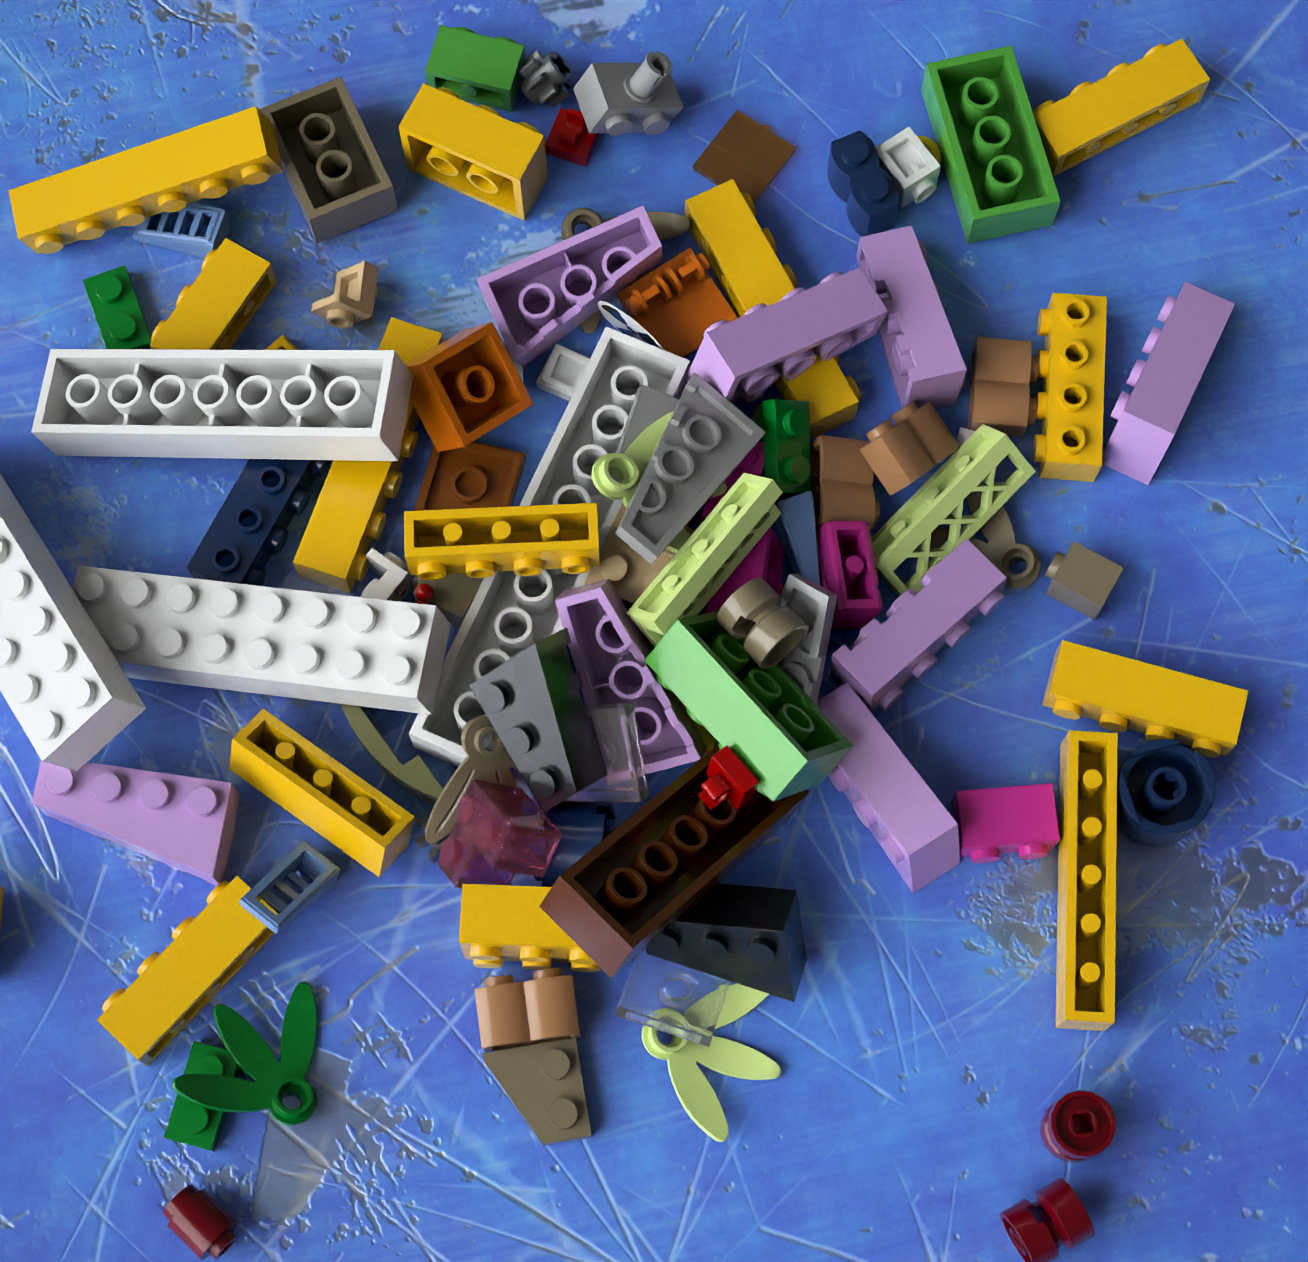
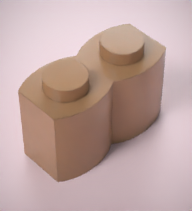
M987 337L976 338L972 348L970 367L969 430L976 431L984 424L1005 433L1009 437L1022 438L1027 425L1035 424L1037 398L1030 397L1029 382L1036 383L1039 356L1032 355L1031 341Z
M912 401L892 414L891 418L895 424H892L890 419H887L866 433L870 442L859 449L890 496L912 484L960 447L930 401L919 408Z
M820 435L810 443L811 485L816 533H818V530L825 522L865 521L869 523L870 531L877 524L880 516V504L875 499L872 486L877 476L859 450L870 441Z
M550 968L533 972L534 980L514 983L513 975L485 979V987L474 989L482 1049L485 1052L573 1037L581 1038L573 976L563 975L562 968Z

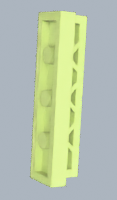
M982 424L871 537L876 571L898 596H901L906 590L911 588L918 593L923 587L920 581L924 575L964 540H969L1036 472L1005 433ZM1008 456L1017 470L1005 482L994 483L996 466ZM982 491L980 507L973 515H962L964 499L971 492ZM950 524L948 540L940 548H930L931 533L938 525ZM918 557L916 573L903 584L894 573V570L906 558Z
M743 473L626 612L654 647L677 619L699 614L781 515L780 510L774 503L783 492L773 479Z

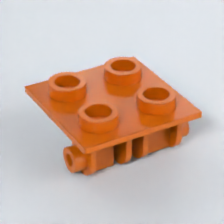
M691 248L686 249L616 294L630 317L646 329L665 351L682 358L700 347L704 338V332L712 324L720 320L731 322L738 319L706 270L710 268L708 260L702 253L695 255Z

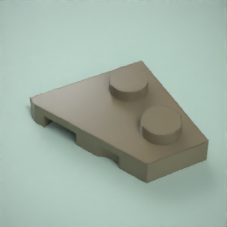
M576 1037L482 1053L484 1063L543 1146L592 1137Z

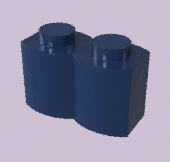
M859 130L832 141L827 168L828 180L835 194L847 203V216L854 230L863 237L894 228L899 205V193L891 176L879 167V155L871 139Z

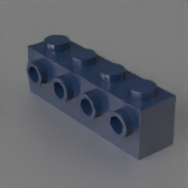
M249 459L187 565L192 578L262 586L266 576L264 568L272 554L278 555L283 549L289 533L286 530L294 515L300 516L304 512L310 500L311 492L309 489L317 476L322 477L326 473L332 460Z

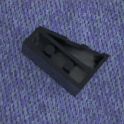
M567 627L533 643L469 685L542 812L547 811L608 775L592 716H585L578 690L583 687L580 672H573L566 644L571 642Z
M718 883L646 947V953L794 1002L807 962L797 890Z

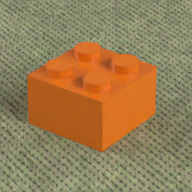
M492 322L464 329L405 364L413 375L410 400L437 452L465 447L533 405Z

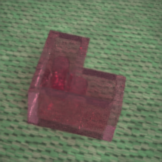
M472 779L466 796L459 802L457 818L450 835L441 846L438 866L455 888L462 889V884L511 885L515 873L544 877L562 833L522 788Z

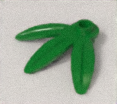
M305 981L299 982L295 986L288 1002L281 1029V1062L277 1061L267 1043L245 1018L229 1006L224 1004L216 1005L213 1015L225 1047L240 1068L255 1082L224 1075L187 1074L173 1079V1090L195 1104L217 1111L246 1113L268 1109L270 1115L277 1122L288 1126L300 1125L310 1119L317 1105L315 1089L304 1079L311 1063L316 1038V1007L311 985ZM287 1096H295L300 1100L301 1105L296 1109H288L283 1105L282 1100Z

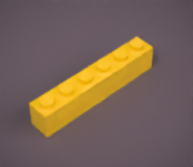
M257 106L8 191L18 239L38 254H50L60 251L66 244L81 239H97L105 231L120 226L139 225L145 221V218L162 212L172 213L180 211L188 203L203 198L215 199L227 194L228 190L245 184L257 185L264 183L270 176L283 172L273 123Z
M733 179L685 200V216L689 217L692 222L689 230L703 255L708 260L714 275L738 318L743 317L749 309L758 304L765 303L769 306L781 301L787 293L798 287L797 280L788 264L781 265L775 254L777 247L771 232L767 227L761 229L755 219L756 209L750 195L746 191L741 193ZM839 355L826 362L822 361L820 356H817L814 364L804 371L802 375L789 382L786 381L783 375L775 380V384L784 400L809 401L810 440L856 417L858 403L861 400L860 391L854 379L850 375L845 377L837 364L840 361Z
M391 317L378 350H395L404 364H407L444 342L443 334ZM410 398L399 461L333 460L293 560V565L299 577L350 594L355 581L361 582L364 579L369 567L366 553L372 539L378 540L385 526L386 514L383 513L386 502L388 497L392 499L396 497L401 485L402 473L399 472L404 457L411 458L416 448L418 432L415 429L420 417Z
M1069 730L1060 744V840L1058 842L1055 1028L1105 1031L1115 1023L1118 733Z

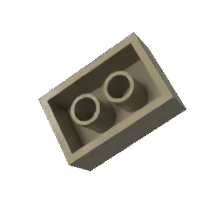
M342 77L259 109L273 123L283 172L316 244L398 211L391 180Z

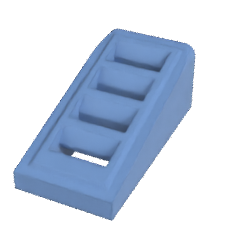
M188 203L180 211L159 213L162 216L156 230L148 229L153 216L145 218L144 222L136 225L132 237L136 241L205 258L212 249H218L223 240L227 238L232 222L228 211L225 209ZM171 217L177 218L172 233L166 232ZM186 221L193 222L188 235L182 234ZM202 225L208 226L204 237L198 236Z
M808 491L775 504L780 510L781 515L774 522V526L779 540L785 546V557L791 573L800 574L820 585L814 502L812 492Z
M302 840L240 899L239 905L277 934L335 885L340 868L305 840ZM298 870L310 881H312V883L309 885L297 874H295V872ZM287 879L290 883H292L295 887L302 891V893L297 894L294 890L287 886L284 883V881ZM276 889L289 899L291 903L287 905L271 891ZM264 898L281 913L277 916L259 900Z

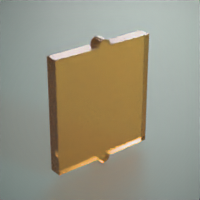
M736 110L693 164V170L717 186L733 179L740 192L746 191L755 204L796 152V147L771 132L769 125L762 126Z

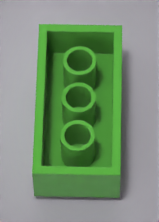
M1012 45L926 63L921 92L937 145L941 151V159L967 244L1052 226L1061 200Z
M719 611L677 619L644 660L655 672L657 681L664 688L673 691L687 707L688 715L696 723L704 726L719 742L720 750L727 745L759 781L756 790L762 795L769 797L772 802L819 786L854 745L778 664L765 670L760 668L744 650L745 640H735L717 621Z

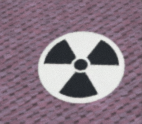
M598 301L597 305L601 313L619 332L663 349L656 339L629 315L607 302Z

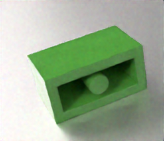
M440 25L425 68L427 85L436 89L439 87L447 88L456 93L461 100L512 112L520 89L519 80L523 77L519 70L524 67L522 62L526 60L524 45L518 44L507 37L492 38L476 34L466 27L458 26L451 28Z

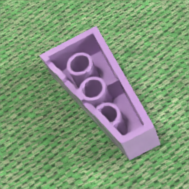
M641 206L477 278L483 298L513 361H517L525 368L599 311L598 301L609 303L617 297V293L638 281L663 261L662 245L644 206Z
M912 225L860 237L856 255L859 268L888 310L878 332L901 408L912 401L916 403L918 408L929 401L935 409L956 405L962 387H965L967 368L940 301L938 286L935 280H932L927 267L928 256L924 242L922 240L917 241Z
M860 268L842 274L840 271L834 272L825 277L818 285L804 290L803 287L796 288L787 293L781 301L769 306L761 303L749 309L741 318L731 322L720 320L712 324L703 334L704 338L685 379L688 382L695 372L731 403L743 397L745 402L749 404L762 397L764 394L763 390L774 383L778 377L783 375L786 381L789 382L810 368L816 361L817 356H820L822 361L826 362L875 335L888 310Z
M1187 282L1184 283L1177 298L1168 295L1157 320L1165 324L1162 330L1153 326L1142 349V352L1150 356L1147 362L1137 359L1126 384L1134 387L1131 395L1123 391L1121 392L1110 417L1117 419L1118 422L1102 453L1103 465L1149 485L1178 429L1234 308V303Z
M968 539L964 540L924 575L920 581L923 588L918 593L911 588L893 602L886 613L888 619L884 623L873 619L859 632L860 635L852 644L854 649L850 651L845 645H842L832 654L831 677L840 686L848 682L871 713L878 707L883 711L888 710L903 695L904 691L900 687L912 675L917 679L922 678L937 663L938 659L934 655L946 643L953 648L970 632L972 628L967 623L980 611L987 616L1003 601L1005 595L1001 591L1004 589L1007 577Z
M609 578L563 591L555 599L562 627L563 629L567 627L571 642L568 643L575 670L580 672L583 683L581 690L589 716H592L609 783L700 760L705 754L707 745L680 699L673 691L664 688L657 681L655 672L644 661L651 653V650L635 623L626 614L627 609Z
M846 682L819 699L817 707L854 745L829 773L828 777L838 791H844L852 803L857 816L869 828L912 893L920 890L960 864L958 823L849 683Z
M41 760L32 803L46 816L97 837L110 840L128 850L167 864V866L184 873L187 872L217 886L225 878L241 795L230 782L87 762L77 771Z

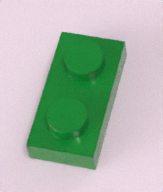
M124 265L83 279L82 281L106 349H151V334L126 266Z
M782 399L762 401L763 430L766 432L764 434L765 478L773 479L783 492L782 494L799 495L808 491L812 492L809 401Z
M194 1041L183 1075L214 1074L237 1078L240 1066L235 1062L228 1050ZM177 1093L164 1138L215 1152L227 1112L205 1108Z

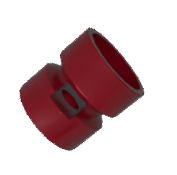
M1078 1090L1064 1095L1046 1109L1041 1119L1040 1135L1044 1146L1053 1156L1064 1162L1077 1163L1101 1153L1110 1145L1115 1135L1116 1119L1111 1106L1103 1097L1091 1091Z
M1058 1178L1036 1191V1201L1033 1203L1023 1199L1000 1213L1002 1224L1009 1238L1025 1262H1051L1059 1257V1247L1065 1246L1068 1249H1073L1095 1236V1229L1086 1209L1074 1190L1063 1178Z

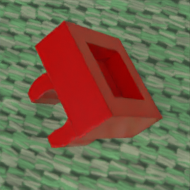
M560 108L545 143L546 154L586 167L600 133L589 134L582 112L571 108L568 110Z
M726 745L711 757L706 772L709 779L701 785L703 791L698 794V797L710 810L716 808L726 798L739 810L753 799L759 781Z

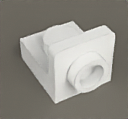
M907 127L876 147L879 155V167L885 170L893 179L899 193V205L901 208L912 201L920 203L934 193L937 188L936 185L941 166L910 127Z
M371 548L366 558L370 568L380 575L381 579H373L365 587L360 597L402 602L412 589V583L407 572L408 566L391 552L387 551L383 556Z

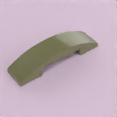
M341 704L356 738L373 762L402 789L418 799L434 805L443 788L420 756L417 755L402 766L361 707Z

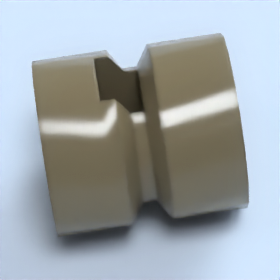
M758 577L745 583L726 600L717 614V621L735 640H745L744 650L760 668L765 670L777 665L789 656L803 641L808 633L809 626L791 607H780L781 597L762 577Z

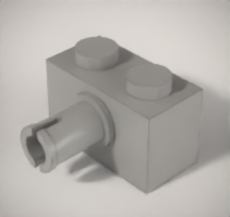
M651 51L647 54L643 63H591L573 88L589 134L608 133L611 136H618L624 133L645 132L648 135H655L668 129L670 123L683 108L671 76L672 63L670 59L659 51L655 55Z

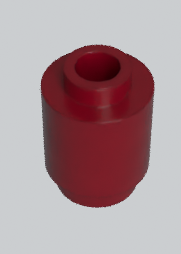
M190 1184L182 1189L163 1210L162 1214L169 1220L167 1226L200 1260H204L210 1255L217 1260L237 1240V1236L233 1231L237 1227L238 1222L205 1189L198 1191Z

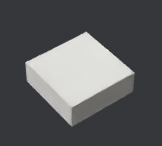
M555 344L536 381L537 388L570 402L590 358Z

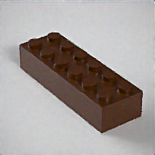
M717 745L563 872L539 907L612 978L782 827L810 791L804 790L772 802L769 797L762 795L756 790L753 799L739 810L727 798L716 808L710 810L698 797V794L703 791L701 785L709 779L706 772L711 757L720 750L719 745Z

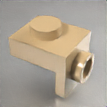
M363 261L338 271L334 294L313 302L311 313L326 319L329 325L337 328H350L357 322L373 317L374 302L378 293L376 285L379 267Z

